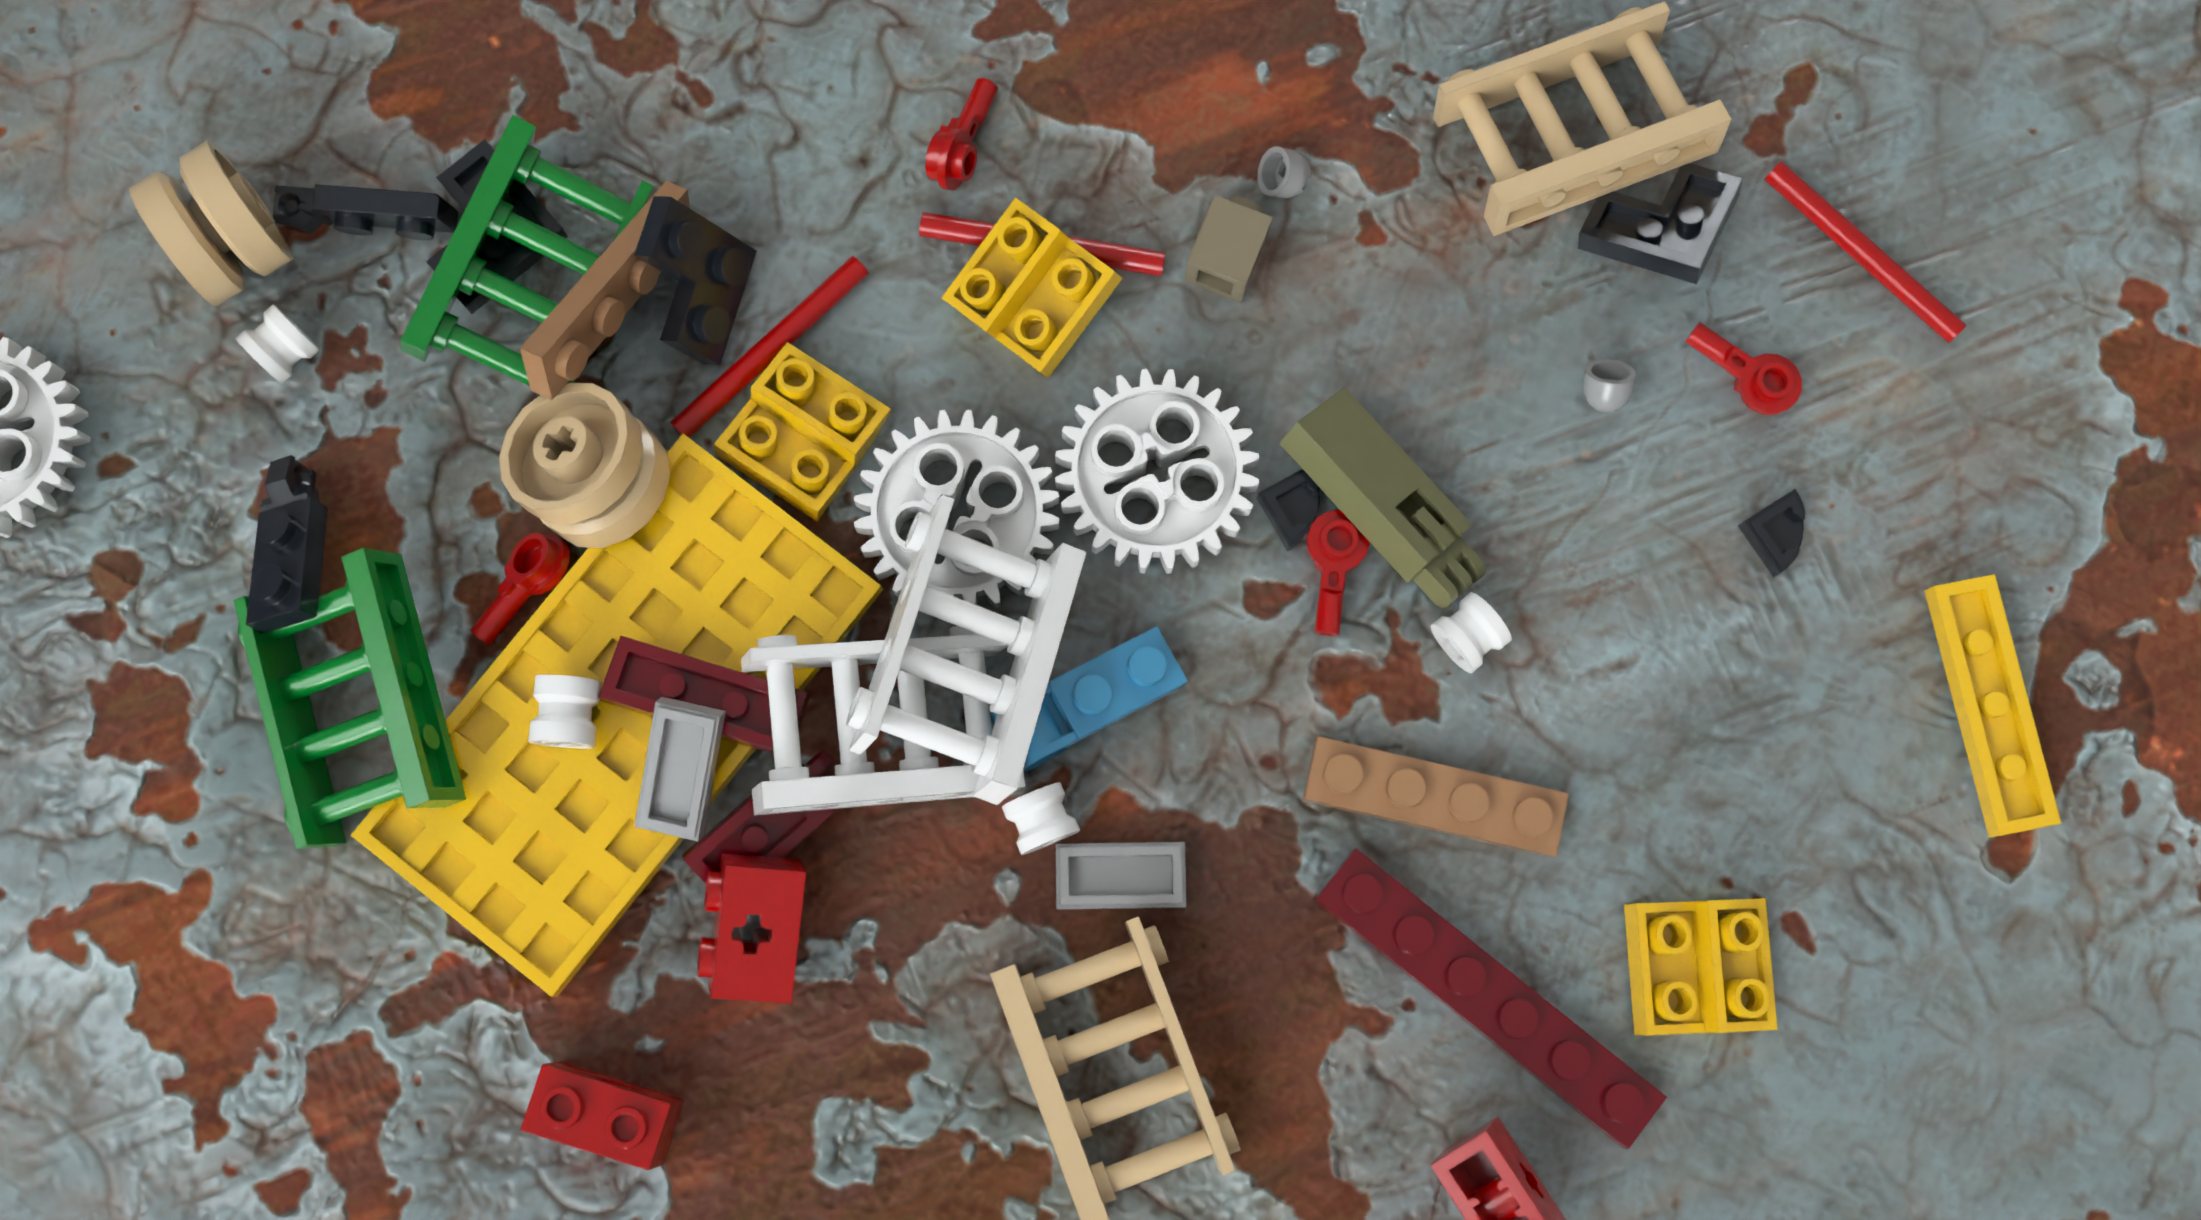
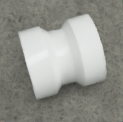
M536 675L533 697L539 703L538 716L530 722L528 742L561 748H594L597 727L591 721L592 708L600 702L598 696L601 691L602 682L577 676Z

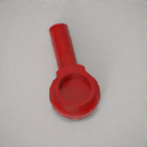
M978 78L975 81L959 118L953 117L948 127L941 125L940 130L934 134L929 143L925 160L926 175L930 180L938 181L942 189L955 191L963 181H969L975 171L977 149L971 143L978 128L984 122L998 92L996 84L988 79Z
M1701 322L1694 327L1686 338L1685 343L1735 377L1734 390L1740 393L1743 402L1751 410L1762 415H1777L1787 411L1798 401L1802 391V378L1797 367L1788 358L1779 354L1768 353L1752 358Z
M1331 510L1318 516L1311 524L1306 537L1307 551L1315 563V568L1321 572L1314 633L1322 636L1337 637L1340 633L1346 574L1353 568H1356L1366 557L1370 542L1341 510Z
M531 533L521 539L513 549L509 562L504 566L506 578L498 587L499 595L472 626L470 631L482 642L491 645L531 595H541L555 588L568 573L570 549L567 543L553 534Z

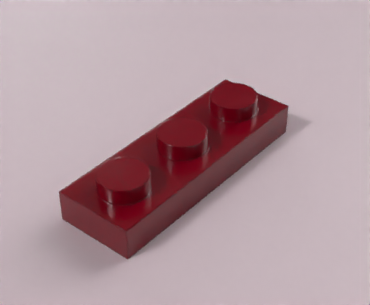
M620 636L598 696L603 702L652 717L655 702L661 697L724 710L726 713L721 738L774 754L767 680ZM795 689L799 729L810 697L807 692Z

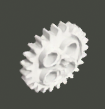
M3 337L0 340V399L10 390H12V398L8 405L0 410V536L9 538L12 536L13 530L12 519L33 528L37 526L33 508L37 505L53 512L58 510L56 501L50 493L55 487L65 491H73L75 489L73 483L64 476L67 468H85L86 462L71 453L73 446L89 443L91 437L73 428L74 424L83 421L89 415L88 411L76 404L70 403L80 394V391L69 382L61 381L66 372L51 361L45 362L46 356L30 346L22 350V346L9 338ZM34 423V425H33L32 428L26 429V430H23V431H19V430H22V429H24V428H26V427H28V426H30V425H32V424ZM26 447L24 461L18 468L11 470V462L14 455Z
M1142 369L1139 387L1131 388L1127 380L1122 375L1116 376V395L1113 397L1098 386L1093 389V399L1097 407L1095 411L1079 404L1075 407V417L1083 426L1082 429L1073 426H1064L1062 429V439L1074 447V449L1058 450L1055 454L1056 464L1071 469V471L1055 477V487L1059 490L1074 492L1061 502L1062 513L1072 514L1081 512L1082 516L1074 525L1075 535L1079 536L1094 530L1097 534L1092 544V552L1097 554L1109 544L1116 547L1114 565L1120 567L1131 553L1138 555L1139 571L1144 574L1149 567L1152 557H1160L1166 574L1172 573L1175 555L1182 554L1186 562L1194 568L1198 565L1199 546H1204L1214 555L1220 553L1222 546L1217 535L1218 531L1234 538L1238 535L1240 526L1231 516V513L1249 516L1253 504L1239 493L1254 492L1259 485L1258 478L1243 473L1244 470L1256 466L1259 461V453L1241 451L1240 449L1251 440L1252 429L1242 428L1233 430L1231 426L1237 420L1240 412L1238 406L1220 412L1217 406L1222 391L1217 388L1205 398L1197 395L1199 377L1195 375L1188 381L1184 389L1176 387L1173 369H1168L1162 385L1153 384L1147 369ZM1166 420H1179L1187 425L1191 435L1182 443H1169L1160 437L1157 427ZM1120 442L1129 447L1133 457L1125 465L1115 467L1103 462L1098 452L1107 443ZM1205 448L1209 452V455L1203 459H1190L1175 464V462L1183 460L1195 450ZM1155 460L1159 468L1171 466L1168 468L1165 482H1158L1154 474L1143 476L1146 473L1148 461ZM1190 476H1202L1211 482L1215 494L1204 501L1191 500L1183 493L1181 483ZM1138 479L1114 494H1107L1104 491L1105 486L1111 483L1118 484ZM1136 498L1146 499L1153 504L1157 515L1147 524H1134L1127 520L1122 513L1125 503Z
M940 410L938 427L929 430L920 417L914 418L915 437L909 440L897 430L891 432L897 448L893 454L883 449H874L875 459L882 467L880 472L871 470L861 471L862 481L869 488L873 489V492L855 495L854 502L856 507L870 512L871 515L855 521L854 527L859 534L874 535L875 537L868 540L860 548L865 558L883 555V558L873 571L879 580L895 573L898 575L892 588L894 595L898 598L914 551L905 548V541L899 537L900 528L908 519L916 517L919 511L928 514L942 494L955 499L952 509H955L962 496L966 475L973 462L981 463L982 468L966 497L968 512L971 518L960 516L956 521L953 532L973 540H983L993 548L1034 564L1037 561L1033 557L1034 552L1052 554L1054 551V544L1041 535V532L1058 530L1060 525L1058 517L1043 512V510L1059 504V493L1057 491L1040 490L1042 486L1052 479L1051 467L1032 469L1031 467L1039 457V448L1033 445L1019 452L1017 447L1021 439L1020 430L1016 427L1003 438L999 437L996 416L992 415L983 428L979 429L975 428L971 410L965 411L960 426H951L946 411ZM938 460L949 461L957 468L956 475L950 482L938 486L924 480L923 473L929 464ZM992 483H1006L1013 487L1016 496L1012 503L1006 507L993 508L985 504L981 499L985 488ZM947 521V524H946L945 529H948V527H949V522H948V521ZM945 557L941 564H933L927 586L975 605H977V597L985 595L995 608L1001 607L999 588L1004 585L1019 596L1023 593V587L948 557Z

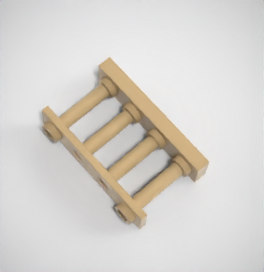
M1665 1L1645 9L1639 7L1630 8L1607 23L1476 71L1472 69L1459 71L1449 77L1444 83L1439 84L1433 115L1437 126L1441 127L1464 118L1496 179V182L1490 185L1483 216L1493 236L1719 152L1732 120L1722 101L1717 100L1698 108L1695 105H1688L1656 48L1660 44L1670 13V9ZM1632 56L1666 119L1642 129L1638 126H1632L1600 67ZM1576 77L1610 140L1586 150L1581 147H1575L1544 88ZM1519 97L1553 159L1551 163L1529 171L1518 168L1488 111L1489 108Z
M1139 916L1125 922L1131 938L1130 942L1037 978L1034 977L1033 972L1020 976L1016 964L990 973L1080 1220H1109L1105 1204L1116 1200L1115 1192L1212 1154L1217 1168L1223 1176L1234 1172L1235 1168L1230 1154L1241 1151L1227 1113L1214 1116L1158 966L1169 962L1157 928L1153 925L1143 929ZM1136 967H1142L1155 1001L1154 1004L1061 1040L1057 1039L1056 1034L1045 1039L1043 1038L1035 1013L1046 1010L1045 1002ZM1165 1028L1179 1066L1082 1104L1079 1097L1067 1102L1058 1076L1069 1072L1068 1065ZM1189 1091L1203 1129L1107 1167L1104 1166L1103 1161L1090 1165L1081 1140L1093 1136L1092 1128Z

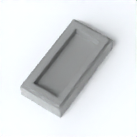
M661 697L655 702L634 827L694 841L701 839L705 832L726 711Z
M1185 842L1056 844L1057 910L1186 908Z

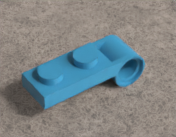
M1157 626L1048 682L1023 767L1024 773L1051 760L1078 741L1182 688L1188 682ZM996 713L991 714V722L993 723V725L996 721Z

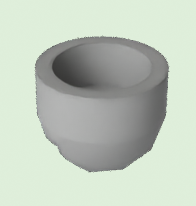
M1275 146L1267 150L1260 161L1257 176L1258 184L1261 191L1267 196L1283 199L1294 198L1302 194L1306 189L1305 182L1306 179L1311 178L1312 170L1303 154L1293 149Z
M1602 359L1590 362L1585 367L1583 379V393L1588 403L1595 410L1606 413L1621 409L1629 402L1633 393L1636 372L1630 365L1616 360Z

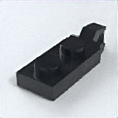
M315 184L314 188L276 185L273 218L274 224L281 228L306 234L313 233L323 223L329 226L334 223L335 230L347 234L372 235L373 227L375 226L396 228L395 234L405 238L433 240L435 231L454 233L457 227L458 211L436 193Z
M292 455L270 462L264 485L269 498L263 499L259 507L261 512L258 516L246 625L261 634L317 617L328 508L319 501L318 489L315 488L316 472L313 469L309 470L295 460V457Z

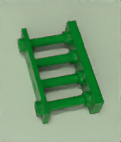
M512 115L400 340L401 351L425 362L432 347L441 352L448 347L529 386L520 353L457 324L459 317L450 314L460 291L470 296L473 291H476L540 323L559 304L485 268L487 261L477 256L487 236L489 235L499 240L500 236L503 235L583 275L600 255L513 213L514 206L505 202V199L514 181L516 180L526 185L528 180H531L619 224L620 227L613 241L647 203L654 186L642 180L630 203L541 158V150L532 146L536 126Z
M362 548L342 556L347 577L346 584L341 588L319 596L317 617L263 634L246 625L249 596H242L233 600L239 621L238 635L246 649L285 804V822L293 836L296 849L327 848L346 844L341 822L342 818L404 796L407 809L445 808L466 800L402 554ZM355 610L363 638L362 647L302 670L294 634ZM371 671L379 700L378 709L318 731L309 695ZM387 733L396 765L394 771L334 793L325 756Z

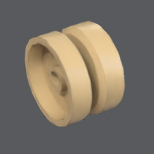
M205 141L179 157L180 173L190 193L174 177L159 171L152 173L129 187L130 197L153 237L191 286L214 307L221 305L245 290V276L235 255L251 271L262 276H268L294 260L290 247L277 225L274 224V218L263 200L247 179L237 171L226 156L211 141Z
M567 383L553 400L542 395L535 398L520 411L506 431L499 455L501 481L512 498L527 511L539 517L543 524L559 537L577 547L604 548L627 540L649 523L664 500L670 479L668 454L656 435L641 420L635 418L613 393L593 383Z

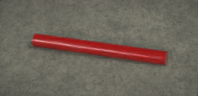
M1782 161L1764 178L1771 187L1947 343L1951 342L1966 327V324Z
M923 212L920 220L919 236L980 246L995 224ZM1067 236L1110 268L1162 277L1166 252Z
M851 256L669 422L680 435L685 434L689 438L693 436L763 372L787 342L792 345L869 275L863 264L857 258Z

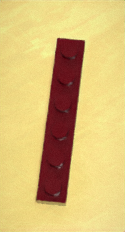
M1357 848L1351 851L1315 897L1314 901L1621 1148L1628 1150L1666 1100L1667 1096Z

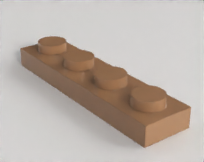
M665 181L520 347L531 391L553 400L569 380L572 381L579 377L587 364L588 358L602 341L618 331L623 322L624 315L641 295L648 294L654 288L662 271L634 256L653 197H673L690 208L687 189Z
M1317 736L1314 740L1302 801L1552 858L1556 857L1558 853L1569 793Z

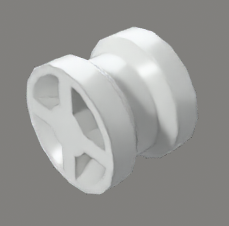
M274 304L264 312V322L255 330H244L235 338L247 353L281 384L292 376V366L301 358H312L320 350Z
M1472 592L1459 602V611L1451 617L1441 616L1430 626L1435 639L1446 654L1460 668L1470 674L1483 664V655L1490 649L1500 650L1512 640L1506 624L1497 612L1483 598Z
M1060 782L1027 793L1002 806L1006 819L1016 824L1020 834L1016 843L1021 856L1057 843L1080 831L1076 819L1067 815L1062 802L1065 792Z

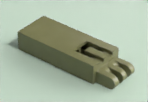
M1345 387L1300 419L1279 443L1407 583L1413 580L1437 606L1447 608L1457 599L1458 595H1462L1472 586V583L1477 582L1485 575L1486 566L1484 562L1461 538L1472 524Z

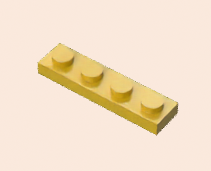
M1995 574L1936 585L1924 590L1988 837L2062 824Z

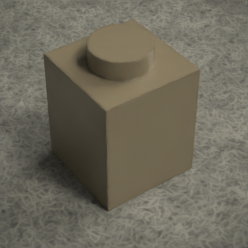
M1214 195L1188 258L1184 281L1241 303L1267 241L1273 217L1264 214L1263 209L1249 199L1238 196L1225 199Z

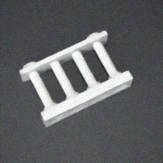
M942 494L928 514L920 511L917 513L910 527L905 548L914 551L895 611L869 689L859 688L848 713L846 725L856 728L849 751L861 755L878 737L879 731L886 732L972 764L971 771L979 774L973 796L998 805L1018 788L1086 552L1062 543L1046 561L1038 559L1034 564L945 529L955 499ZM937 553L1024 587L1025 595L1032 597L1027 618L1021 616L1016 621L927 586ZM918 611L1008 645L1007 652L1015 655L1009 676L1003 674L1000 679L908 645ZM899 670L990 704L989 711L997 714L991 736L985 734L982 739L889 705L888 703Z
M959 626L949 629L950 636L909 638L908 645L942 658H959L960 665L986 674L985 657L995 656L1008 647V645ZM793 635L769 636L758 639V648H750L741 658L742 672L767 671L775 769L769 771V781L760 782L752 789L754 816L974 797L973 793L979 774L972 772V764L964 761L963 766L939 767L938 757H931V749L903 739L905 759L899 761L900 771L875 772L874 762H867L866 750L861 755L849 751L856 728L846 725V721L854 697L860 688L858 665L877 664L885 640L798 645L797 637ZM832 667L841 764L834 766L835 776L810 778L809 767H802L793 669ZM899 670L897 680L900 709L928 719L924 679ZM962 694L966 734L982 739L985 734L991 736L990 705ZM1023 770L1017 790L1025 787Z

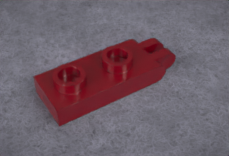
M824 749L805 765L802 763V767H809V777L813 778L821 774L834 759ZM751 794L683 853L682 857L706 884L708 871L720 872L722 853L783 858L837 809L754 816Z

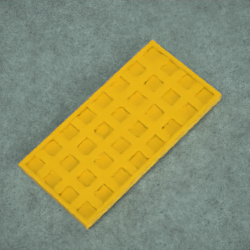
M682 434L667 452L670 479L664 500L649 523L627 540L604 548H588L446 719L466 800L445 808L407 809L404 796L374 806L351 834L354 839L551 997L559 996L684 838L634 827L653 717L603 702L600 699V702L592 708L591 721L597 727L594 748H561L529 743L530 722L538 716L539 703L533 697L535 676L567 675L590 678L602 682V688L620 636L742 672L741 658L750 648H758L757 640L760 638L793 635L797 637L798 645L841 643L883 591L879 583L685 434ZM821 667L793 669L795 689L803 691ZM767 671L742 672L767 680ZM721 738L709 807L756 748Z

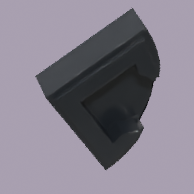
M1303 469L1259 492L1257 495L1258 502L1287 551L1295 547L1307 535L1319 509L1320 487Z
M1796 489L1738 525L1773 577L1786 570L1799 554L1804 530L1803 520H1805L1803 502Z

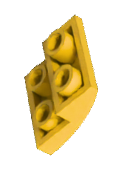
M1015 197L941 298L1045 377L1049 378L1123 278Z
M787 342L751 386V399L714 443V455L807 516L818 521L865 456L888 419L891 408Z
M1766 898L1624 904L1634 1035L1649 1036L1778 1030Z

